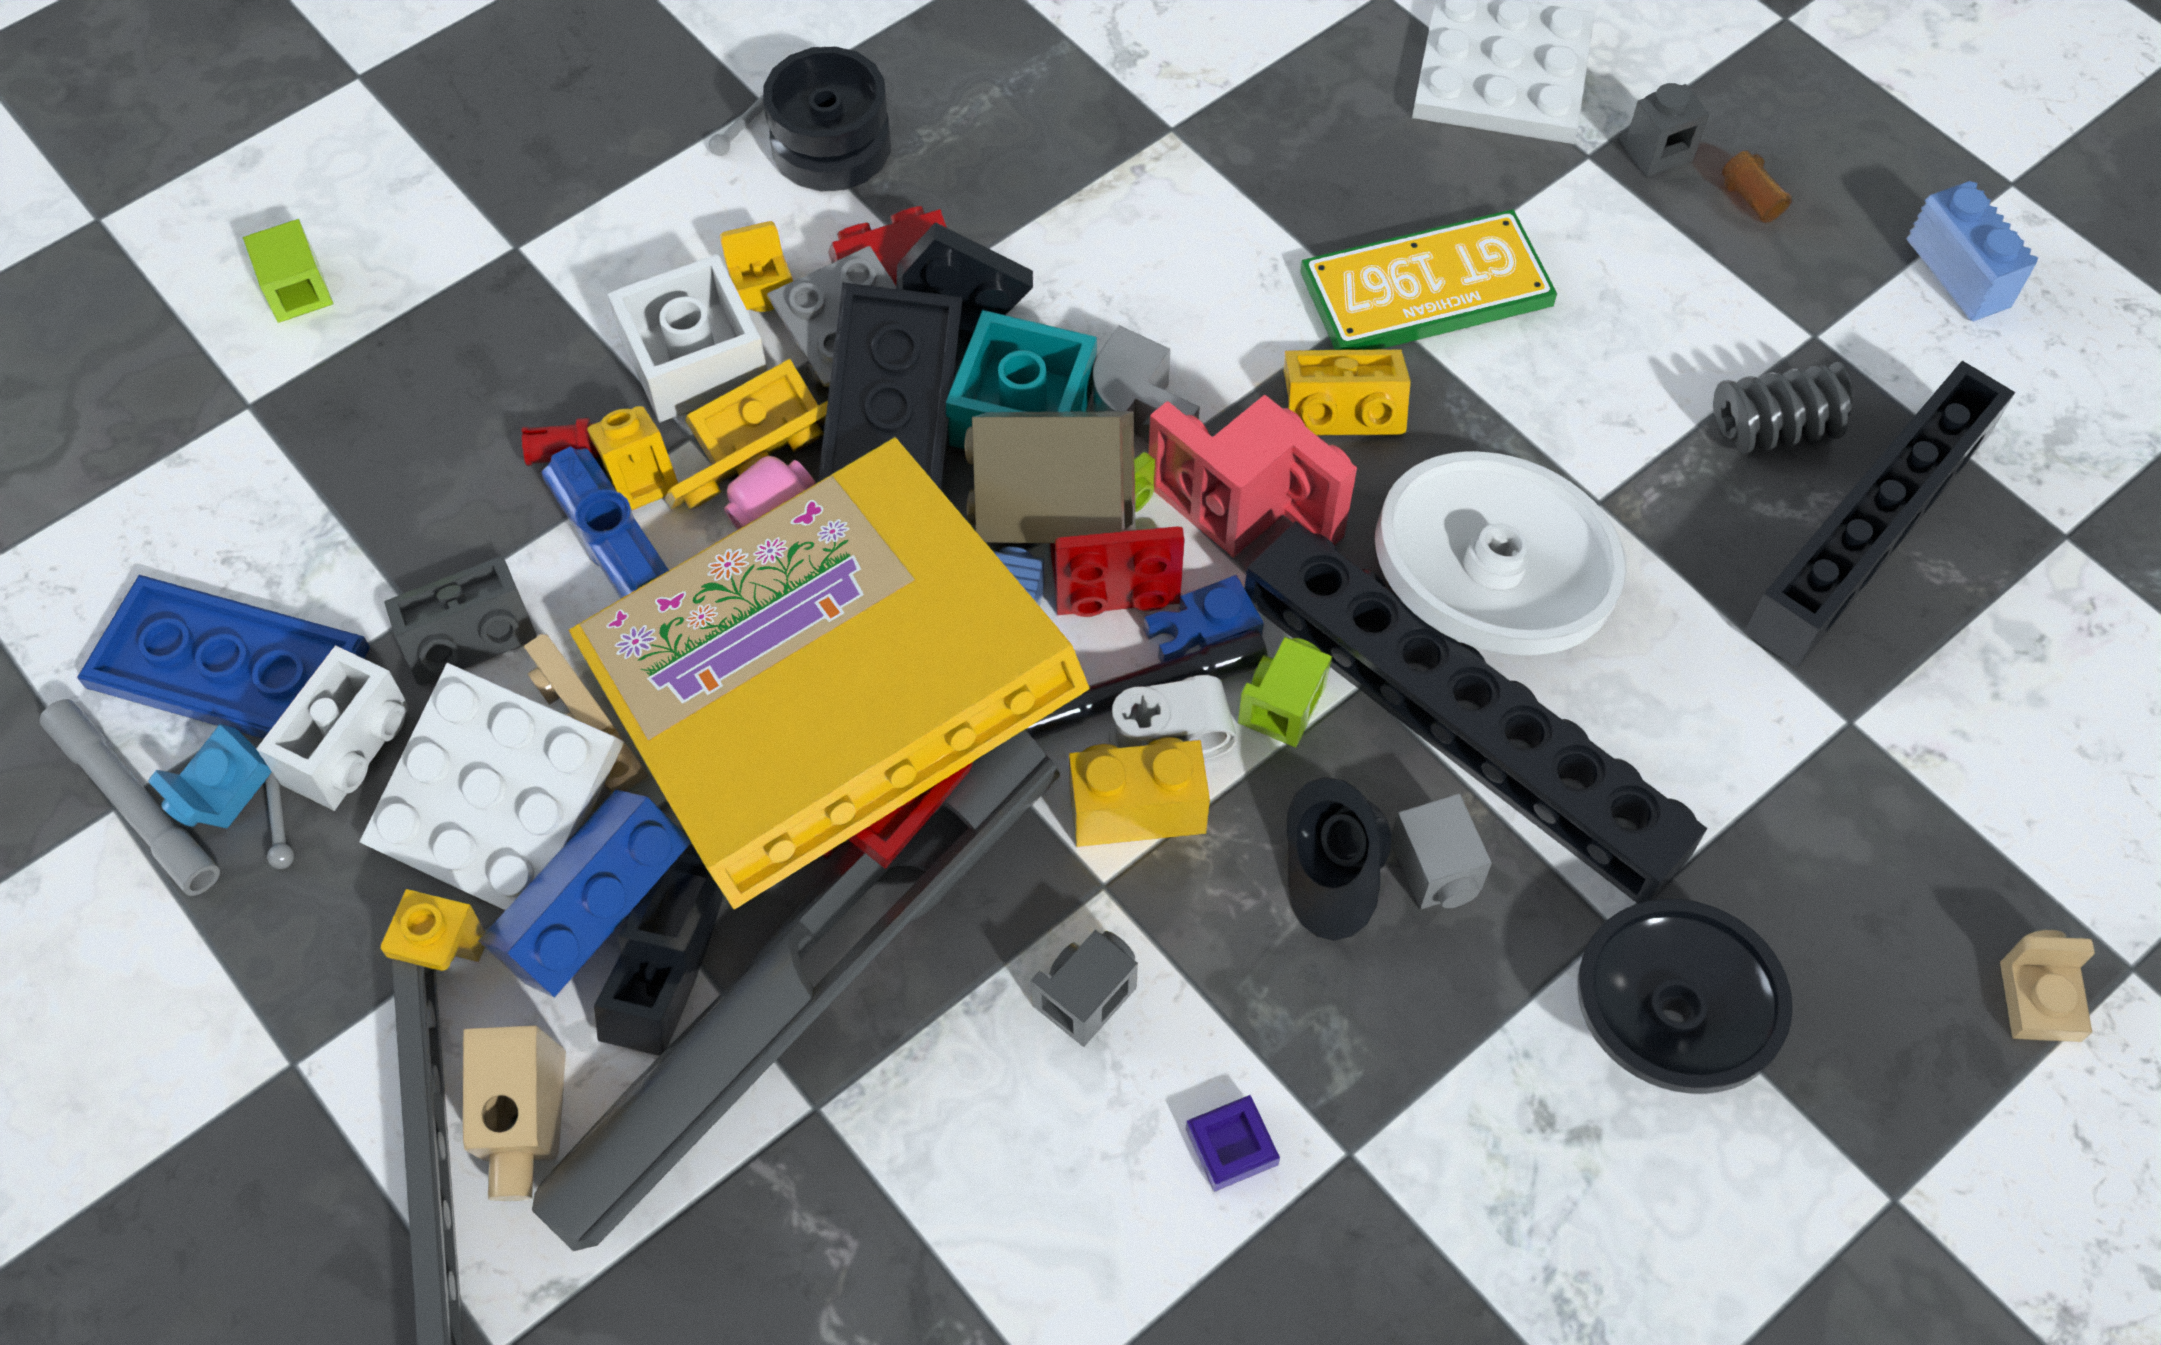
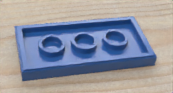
M138 575L77 678L89 690L216 726L219 724L236 728L241 733L264 739L335 645L363 659L368 653L370 646L365 637Z

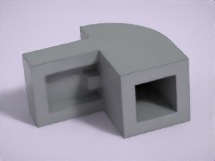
M1119 325L1095 360L1093 369V412L1134 411V434L1142 437L1148 444L1150 415L1165 402L1169 401L1183 414L1192 415L1199 419L1200 406L1165 390L1169 385L1171 349Z

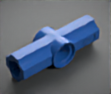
M570 446L552 455L548 466L541 471L542 477L583 540L590 560L597 566H600L620 599L669 571L633 517L628 499L615 490L588 448L580 450Z

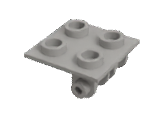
M870 246L767 293L768 299L809 362V364L805 365V370L815 387L823 384L824 387L830 386L842 282L896 289V285Z

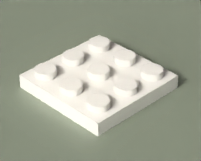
M1435 0L1412 118L1574 144L1579 126L1595 12L1520 0Z
M446 663L359 842L506 910L588 820L624 741Z

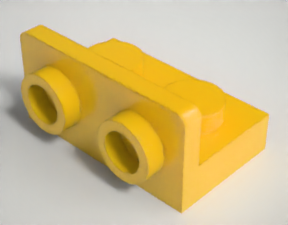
M1402 349L1285 350L1284 376L1288 393V409L1295 412L1301 418L1306 428L1315 435H1401L1406 432L1411 381Z

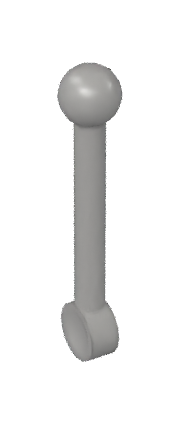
M763 95L722 135L717 134L711 137L709 148L714 155L723 156L729 152L730 142L764 109Z
M271 773L265 780L272 847L267 853V860L269 865L275 869H285L293 863L294 852L291 847L286 845L280 784L275 775Z

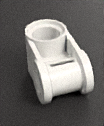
M1200 675L1178 682L1146 687H1132L1119 694L1112 706V722L1114 725L1109 734V744L1118 748L1141 746L1142 741H1147L1146 745L1154 740L1167 737L1178 738L1183 742L1201 740L1204 760H1208L1229 752L1238 741L1222 681L1214 676ZM1138 703L1137 714L1132 715L1133 705Z

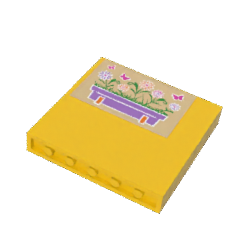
M896 437L568 630L704 865L734 910L1090 689L1070 641Z

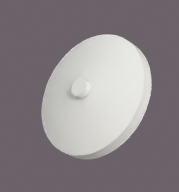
M1466 451L1436 456L1413 466L1394 483L1388 492L1375 530L1376 554L1380 567L1389 585L1401 601L1414 614L1441 633L1472 647L1490 652L1519 656L1543 655L1563 651L1582 643L1594 635L1608 620L1625 583L1626 559L1623 546L1613 524L1603 510L1585 492L1569 480L1543 466L1514 456L1491 452Z

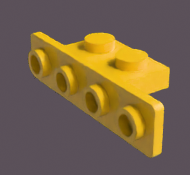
M791 359L784 361L687 414L685 421L712 465L669 489L665 500L671 510L685 502L689 509L693 510L722 492L717 484L737 473L740 476L761 458L769 456L787 445H790L793 452L799 451L824 435L821 426L826 421L828 401L818 406Z

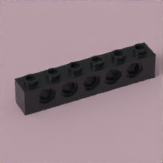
M1962 360L1764 592L1744 633L1798 668L1990 436L2016 392Z

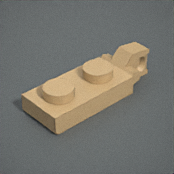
M542 633L524 645V648L538 666L527 674L549 705L560 698L570 711L567 716L624 741L547 634L543 635ZM625 742L604 784V787L611 794L615 790L626 792L640 781L649 777Z

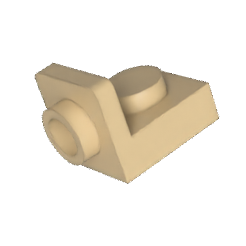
M2057 930L2036 931L2024 936L2000 961L2012 1039L2082 1042L2092 1033L2081 967L2095 954L2091 939L2067 938L2064 932Z

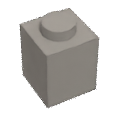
M1453 795L1398 812L1392 832L1391 845L1420 910L1440 903L1443 908H1454L1466 904L1477 897L1483 888L1492 862L1461 795Z

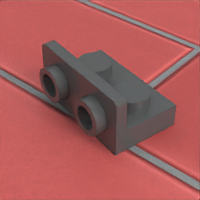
M503 555L384 601L395 638L419 685H425L439 679L446 663L460 669H465L523 646L537 637Z

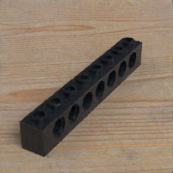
M1295 521L1247 567L1244 589L1259 613L1290 637L1306 640L1315 645L1321 652L1332 656L1330 667L1637 904L1654 900L1692 857L1708 828L1696 819L1694 813L1685 804L1676 799L1665 797L1645 782L1640 773L1630 763L1610 756L1590 741L1585 731L1579 725L1568 719H1561L1539 703L1532 691L1524 684L1507 679L1487 664L1477 649L1465 643H1459L1424 622L1399 597L1389 591L1375 573L1367 569H1360L1338 553L1334 544L1325 536L1318 533L1313 534ZM1323 590L1330 593L1331 595L1322 596L1317 595L1311 591ZM1370 626L1379 630L1380 632L1369 633L1363 631L1359 627ZM1408 663H1419L1425 665L1430 670H1416L1410 667ZM1457 701H1471L1481 709H1468ZM1508 739H1521L1532 748L1523 749L1516 747ZM1560 778L1575 779L1584 786V789L1571 788L1563 783ZM1614 817L1630 820L1636 825L1638 830H1629L1621 827L1614 820Z

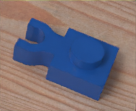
M1237 575L1180 596L1181 612L1160 611L1144 617L1143 630L1148 639L1164 633L1170 634L1175 638L1173 641L1159 645L1158 658L1160 662L1183 656L1190 648L1200 645L1202 648L1207 644L1257 629L1262 635L1264 627L1263 620Z

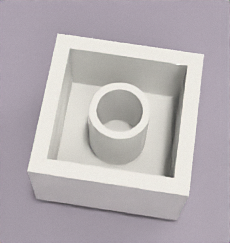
M719 254L607 293L619 337L659 423L700 408L767 371L761 337Z

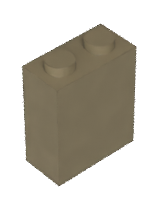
M1134 411L988 412L972 417V427L967 429L965 436L966 459L969 464H974V489H971L968 494L967 517L970 525L976 526V532L984 542L1055 543V540L1060 537L1136 530Z

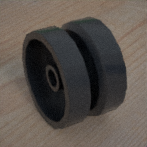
M837 46L811 47L789 55L771 70L763 85V105L766 122L769 126L772 156L784 176L798 186L817 191H840L863 184L882 170L891 153V139L885 80L875 63L859 52Z

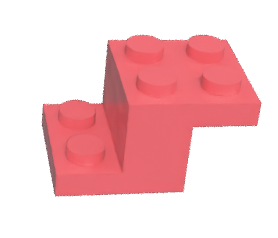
M1264 394L1213 437L1199 419L1192 415L1183 414L1169 401L1165 402L1150 415L1148 454L1155 459L1154 492L1233 558L1283 515L1293 523L1297 521L1313 534L1318 533L1325 536L1334 546L1344 538L1357 467L1351 463L1343 450L1335 445H1328L1306 428L1301 418L1292 410L1282 409Z

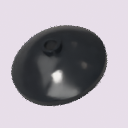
M1657 899L1632 905L1613 915L1598 928L1589 941L1580 963L1577 980L1578 999L1583 1018L1592 1036L1606 1054L1623 1069L1657 1087L1689 1094L1718 1093L1736 1088L1761 1074L1774 1061L1788 1036L1793 1012L1792 994L1786 973L1779 959L1765 940L1752 928L1719 908L1683 899ZM1674 1010L1683 1017L1684 1021L1677 1022L1671 1020L1663 1011Z

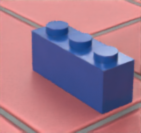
M615 790L478 941L525 985L555 998L691 844V841L647 796Z

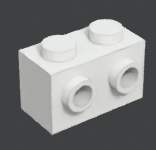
M335 645L256 750L282 786L335 811L347 793L355 791L363 782L369 763L383 744L393 739L399 733L404 724L406 713L410 708L389 670Z

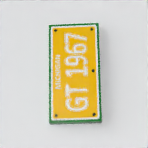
M1514 209L1303 259L1300 271L1335 350H1379L1553 307L1557 297V292Z

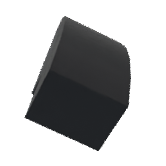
M689 845L633 908L619 935L621 954L594 1004L597 1039L600 1042L660 1056L667 1049L697 978L724 896L693 845Z

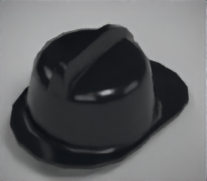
M1323 777L1307 782L1295 793L1287 811L1288 886L1292 908L1301 924L1317 937L1332 941L1353 937L1368 924L1377 907L1380 890V869L1384 867L1390 854L1392 838L1388 821L1379 807L1367 800L1358 789L1341 779Z

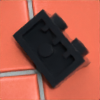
M936 222L897 264L896 289L963 297L958 337L969 342L982 310L1007 315L1033 288V270Z

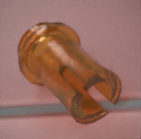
M1749 151L1740 152L1729 160L1722 170V175L1726 178L1724 185L1729 191L1737 190L1760 216L1759 218L1763 223L1771 222L1786 211L1792 203V197L1763 168L1765 161L1761 155H1752Z

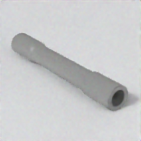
M63 699L49 705L40 716L39 722L42 728L73 763L80 765L151 848L153 857L182 891L188 896H195L212 887L220 876L219 867L186 830L176 825L108 747L103 734L75 702L70 699Z

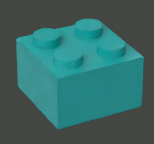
M982 310L945 403L946 415L949 418V446L965 449L966 431L969 427H972V417L988 412H1086L1093 392V369L1097 358V337Z

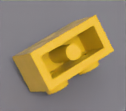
M1167 737L1154 740L1144 746L1118 748L1111 744H1098L1090 746L1082 752L1069 753V791L1076 847L1206 834L1210 796L1201 740L1183 742L1178 738Z

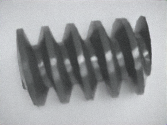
M1835 362L1828 367L1815 365L1805 371L1790 369L1783 373V375L1774 372L1767 373L1760 377V379L1747 376L1738 380L1737 383L1731 380H1723L1717 385L1714 392L1713 410L1715 421L1721 434L1724 437L1733 439L1737 450L1742 454H1748L1753 451L1756 440L1762 449L1772 450L1776 447L1779 437L1783 444L1788 447L1798 444L1802 434L1806 441L1811 443L1820 441L1824 431H1826L1830 438L1839 439L1845 435L1848 427V418L1851 414L1853 403V386L1848 370L1843 363Z

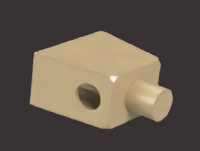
M538 1026L464 1029L463 1144L465 1151L489 1162L488 1200L521 1201L532 1199L534 1161L557 1159L559 1154L566 1050ZM518 1116L514 1126L508 1130L510 1123Z

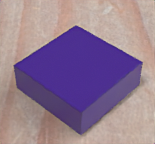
M1251 1095L1186 1121L1185 1129L1214 1192L1279 1165L1280 1156Z

